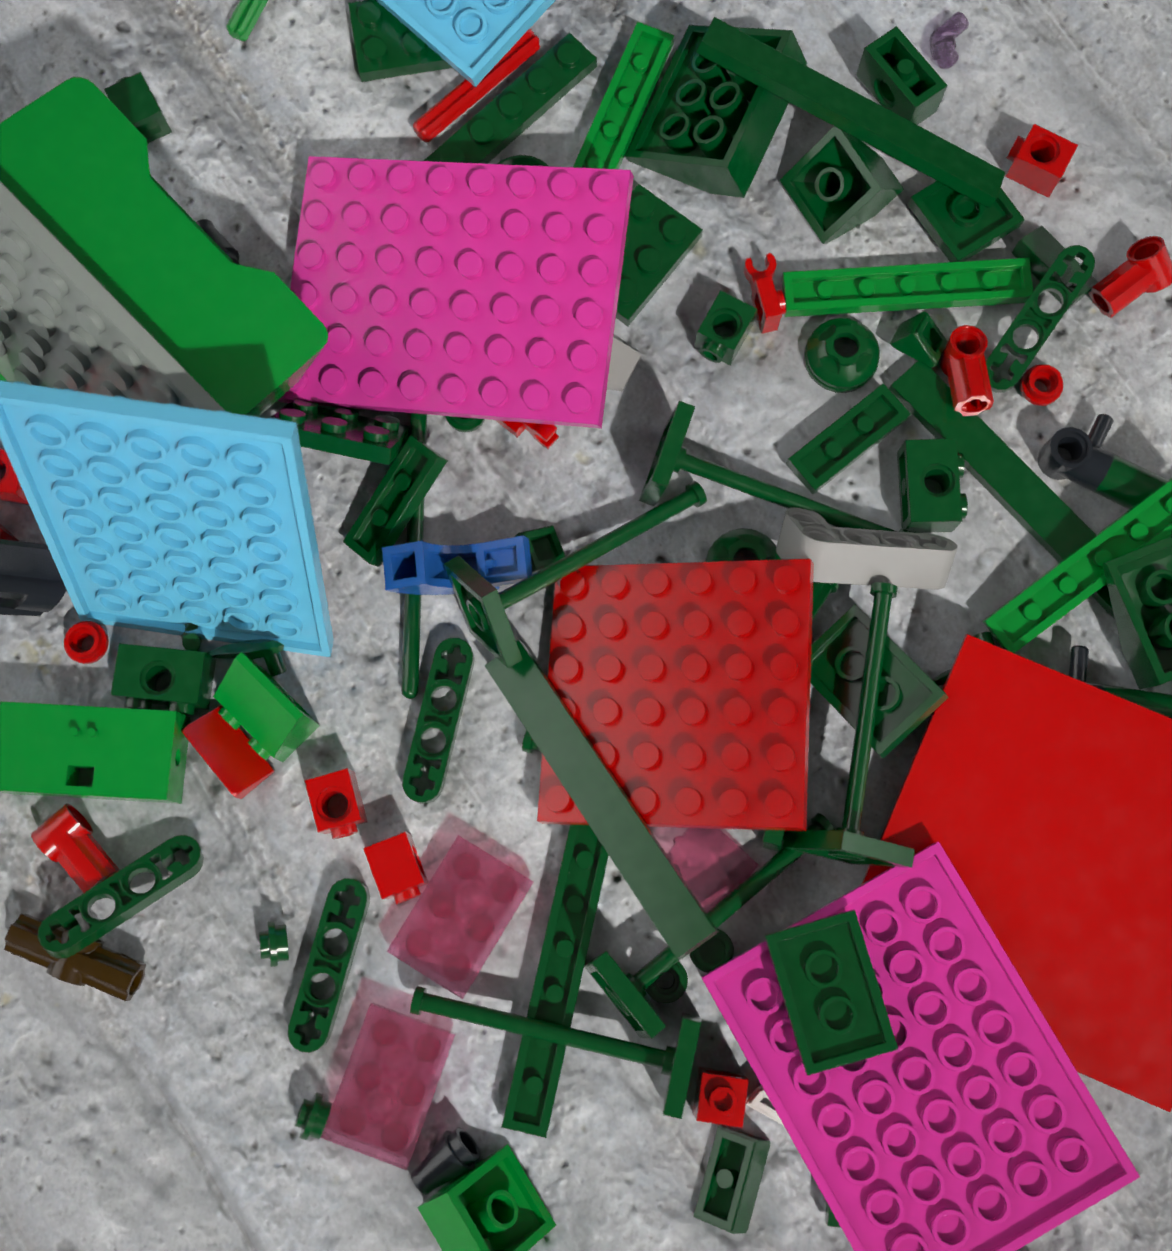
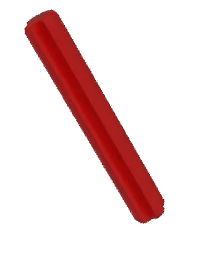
M529 29L476 87L465 79L413 123L417 136L425 143L430 142L540 49V40L537 35Z

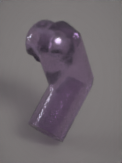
M961 12L954 13L935 29L930 36V53L932 59L937 60V64L941 69H948L958 62L959 55L955 50V39L969 27L968 19Z

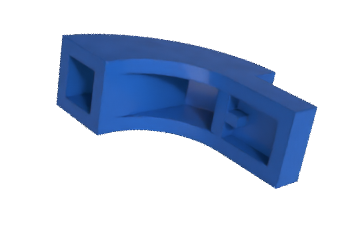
M525 536L467 545H437L417 541L382 548L385 590L395 593L413 595L455 594L444 563L457 556H460L497 590L500 589L499 586L518 583L532 575L529 538Z

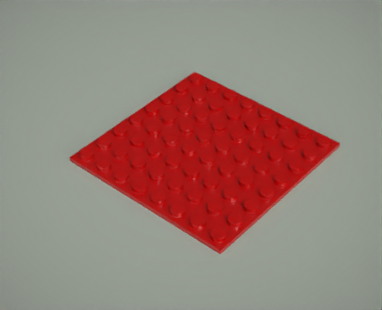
M965 634L942 689L949 698L932 713L880 840L915 849L914 854L934 842H939L1076 1071L1171 1112L1172 719L969 634ZM868 866L861 884L891 867Z

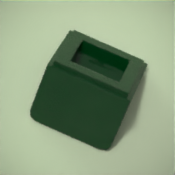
M924 311L901 323L890 345L896 350L932 368L937 365L948 341L929 314Z
M553 525L520 532L514 536L529 538L532 574L566 556Z

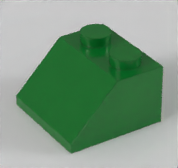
M243 652L235 657L213 696L223 706L218 711L221 717L235 730L242 725L252 736L248 744L265 760L272 756L284 762L320 726L262 666Z
M508 1144L477 1163L473 1170L447 1183L417 1207L442 1251H528L556 1226V1223Z

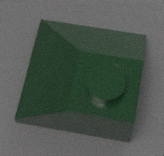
M835 126L780 179V182L822 244L833 241L875 217L904 190L879 154L863 141Z

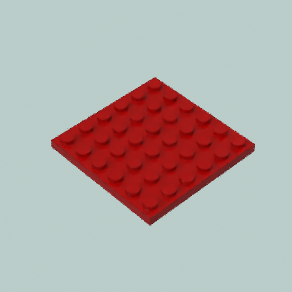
M811 559L583 566L555 582L548 680L648 827L806 831L814 563ZM542 754L537 822L542 824L589 825Z

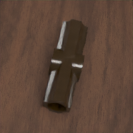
M20 914L18 919L11 924L4 939L6 941L4 950L48 968L46 972L61 981L78 986L88 985L123 1001H130L140 988L145 977L147 964L103 946L104 942L100 939H97L68 958H55L44 950L38 939V929L43 920L29 914ZM58 927L54 930L56 935L54 940H58L61 944L66 943L69 940L67 935L69 930L66 931Z

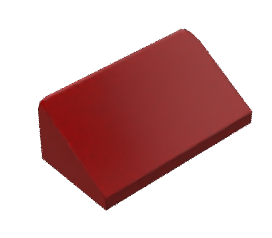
M220 705L188 724L181 732L235 798L242 799L273 774L275 770L267 760L263 759L248 744L250 739L240 727L235 730L221 717L218 711L223 706Z

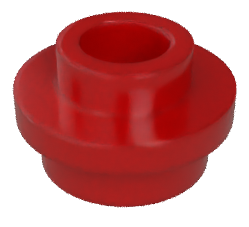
M1043 364L1029 368L1022 376L1020 382V389L1024 398L1037 406H1047L1054 403L1062 394L1064 386L1060 372L1053 366ZM1034 382L1044 383L1047 391L1042 392L1038 390Z
M82 621L74 624L67 631L64 638V649L67 655L72 660L81 664H91L100 660L106 653L109 645L105 629L92 621ZM92 636L94 639L93 646L88 650H83V640L86 637Z

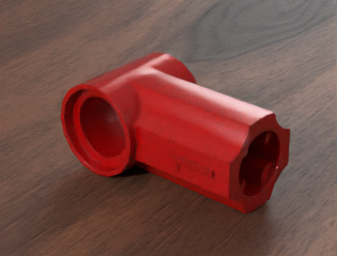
M1148 236L1136 241L1126 252L1128 260L1091 287L1092 290L1088 292L1090 298L1102 314L1112 318L1143 293L1163 290L1172 283V260L1164 239L1159 236Z
M969 325L959 326L953 330L940 359L942 372L948 376L954 411L962 413V416H976L980 412L989 410L994 403L984 356L988 340L979 328Z
M68 803L31 833L36 846L49 859L57 863L59 862L83 893L120 871L91 835L93 828L87 819Z

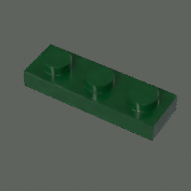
M883 383L789 457L786 465L811 494L814 495L908 420L911 413Z
M410 435L343 540V543L369 564L380 567L383 562L382 548L395 544L448 460L421 440Z

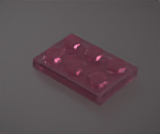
M458 835L390 944L387 952L459 998L464 999L534 884V881Z
M371 1003L321 1138L407 1170L457 1033L376 1003Z

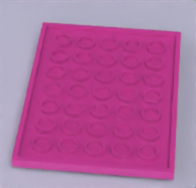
M309 156L290 290L324 324L328 332V341L299 382L279 398L278 401L290 403L294 399L316 402L318 406L602 429L634 178L631 170Z
M934 842L915 853L913 868L891 867L787 927L790 928L852 909L855 910L898 1050L807 1076L765 940L701 976L854 1251H1017L1140 1178L939 842Z

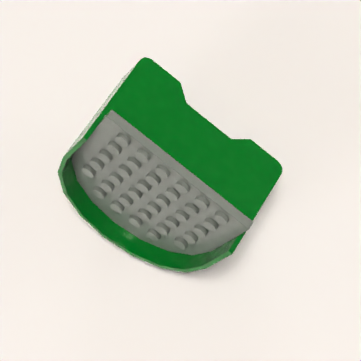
M82 77L69 78L0 123V381L23 382L29 385L56 389H73L79 392L112 397L123 396L129 399L162 404L173 403L183 407L211 411L222 410L232 414L259 417L299 382L328 341V332L324 324L274 272L236 264L150 175L147 139L95 84Z

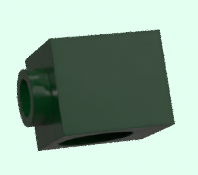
M141 72L131 77L121 78L115 84L104 89L109 100L147 139V144L172 133Z
M720 290L697 331L694 348L698 349L700 354L711 362L720 363L722 361L731 366L754 324L757 308ZM717 327H727L733 332V335L721 337L714 332V329Z

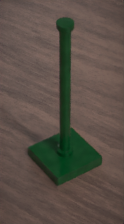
M682 401L678 402L664 427L639 499L640 502L655 506L668 487L672 473H678L681 469L787 509L801 508L820 514L828 524L835 527L895 531L686 453L687 448L682 447L695 406ZM905 529L899 530V532H910Z
M696 481L686 485L684 492L500 593L460 556L444 563L470 633L507 668L522 661L523 659L505 609L689 507L704 505L707 502V497L702 486Z
M885 582L871 584L870 594L874 596L842 827H838L836 830H785L783 848L851 865L913 868L915 849L864 836L865 832L860 831L892 598L897 597L898 587L894 584Z
M817 813L812 817V824L806 828V830H835L830 821L821 813ZM787 848L781 849V851L707 912L716 928L805 853ZM669 946L634 975L631 973L625 975L607 951L597 955L584 966L640 1038L652 1039L666 1027L643 997L647 995L645 989L680 960L675 957Z
M417 986L414 991L410 1007V1013L420 1015L424 1011L662 1069L661 1074L669 1076L663 1105V1115L682 1119L701 1027L699 1016L682 1013L676 1046L667 1045L666 1050L429 994L427 993V988Z

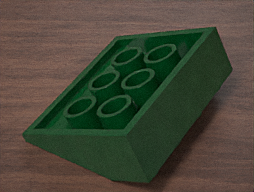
M689 25L625 157L629 162L704 192L745 198L789 102L696 53L709 26ZM735 27L807 66V61L792 30Z
M1172 536L1103 563L1121 649L1139 690L1172 681Z

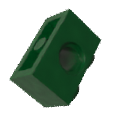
M897 26L864 48L856 73L859 80L883 107L917 125L937 112L948 86Z
M957 439L905 440L897 452L902 529L908 530L911 533L953 532L963 521L962 519L966 518L968 510L967 496L965 493L960 492V478L964 475L965 460L963 453H958ZM933 479L937 481L942 488V493L935 494L930 492L926 488L924 480Z
M119 643L110 695L125 701L124 707L130 709L151 710L152 704L168 705L167 711H177L184 715H194L195 708L209 710L216 659L208 653L201 651ZM170 671L172 676L170 685L165 690L157 691L156 680L158 676L163 672Z

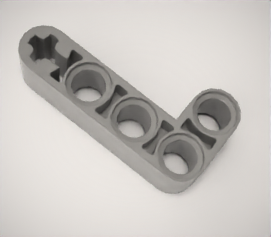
M789 508L784 515L776 552L781 559H811L814 563L813 582L870 586L875 582H885L903 588L942 589L946 586L958 546L952 540L935 534L831 527L820 514L814 511Z

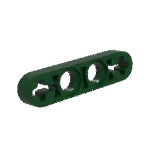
M1072 245L1065 248L1057 256L986 360L991 390L993 392L1004 393L1011 390L1017 384L1092 275L1095 268V258L1086 247ZM1075 257H1078L1083 261L1080 268L1085 273L1077 271L1073 274L1066 287L1074 288V291L1070 293L1063 284L1058 282L1068 267L1063 261L1071 262ZM1051 276H1054L1058 282L1051 281ZM1046 291L1057 293L1062 301L1061 308L1054 313L1043 312L1037 304L1041 293ZM1020 327H1030L1037 334V342L1029 349H1022L1013 340L1014 332ZM1006 347L1012 355L1024 358L1026 361L1021 364L1018 359H1015L1008 370V374L1012 379L1009 381L1003 378L997 383L992 380L994 372L990 367L992 365L1000 367L1003 364L1008 353L1001 352V349Z
M460 638L443 640L435 651L403 775L402 787L405 794L419 804L434 802L443 791L474 668L475 656L471 646ZM454 648H460L461 655L466 658L465 663H457L454 671L455 679L462 678L460 685L449 679H437L439 673L445 676L448 675L449 662L443 657L445 653L452 654ZM441 688H449L457 696L454 707L448 711H439L434 708L432 703L434 693ZM432 729L442 731L446 737L444 748L435 754L426 752L422 747L424 734ZM418 756L432 762L442 761L440 769L430 766L428 779L434 782L435 786L433 790L426 789L423 796H418V788L412 785L413 778H421L425 766L422 763L416 764Z
M187 835L172 837L44 919L38 929V939L41 946L52 957L68 958L173 891L201 870L204 856L198 842L193 837ZM178 850H182L185 854L189 853L190 862L186 865H182L179 861L175 862L174 853ZM159 861L162 862L164 868L168 871L169 877L166 879L163 878L159 867L155 865ZM148 872L155 876L154 886L149 891L136 893L130 889L131 881L136 875ZM102 898L112 899L115 902V909L109 917L100 920L91 917L90 909L97 900ZM81 913L82 918L90 928L84 931L74 917L75 915ZM61 926L64 930H69L67 932L69 940L64 944L54 940L56 938L54 930Z
M344 878L338 880L331 886L326 898L288 1026L287 1035L289 1042L300 1052L310 1053L322 1048L328 1043L334 1028L370 905L369 889L363 882L357 879ZM350 885L355 887L354 895L360 897L359 905H351L346 916L347 919L355 918L354 927L344 922H330L332 913L336 916L342 915L344 902L338 900V895L340 892H347ZM333 929L344 931L348 938V946L340 955H332L325 949L324 939L327 933ZM319 973L330 975L335 982V991L326 1000L319 999L312 993V980ZM305 1002L314 1007H329L328 1015L323 1012L318 1013L315 1021V1028L321 1031V1036L311 1039L309 1043L304 1041L305 1034L299 1031V1026L309 1023L313 1013L312 1009H304Z

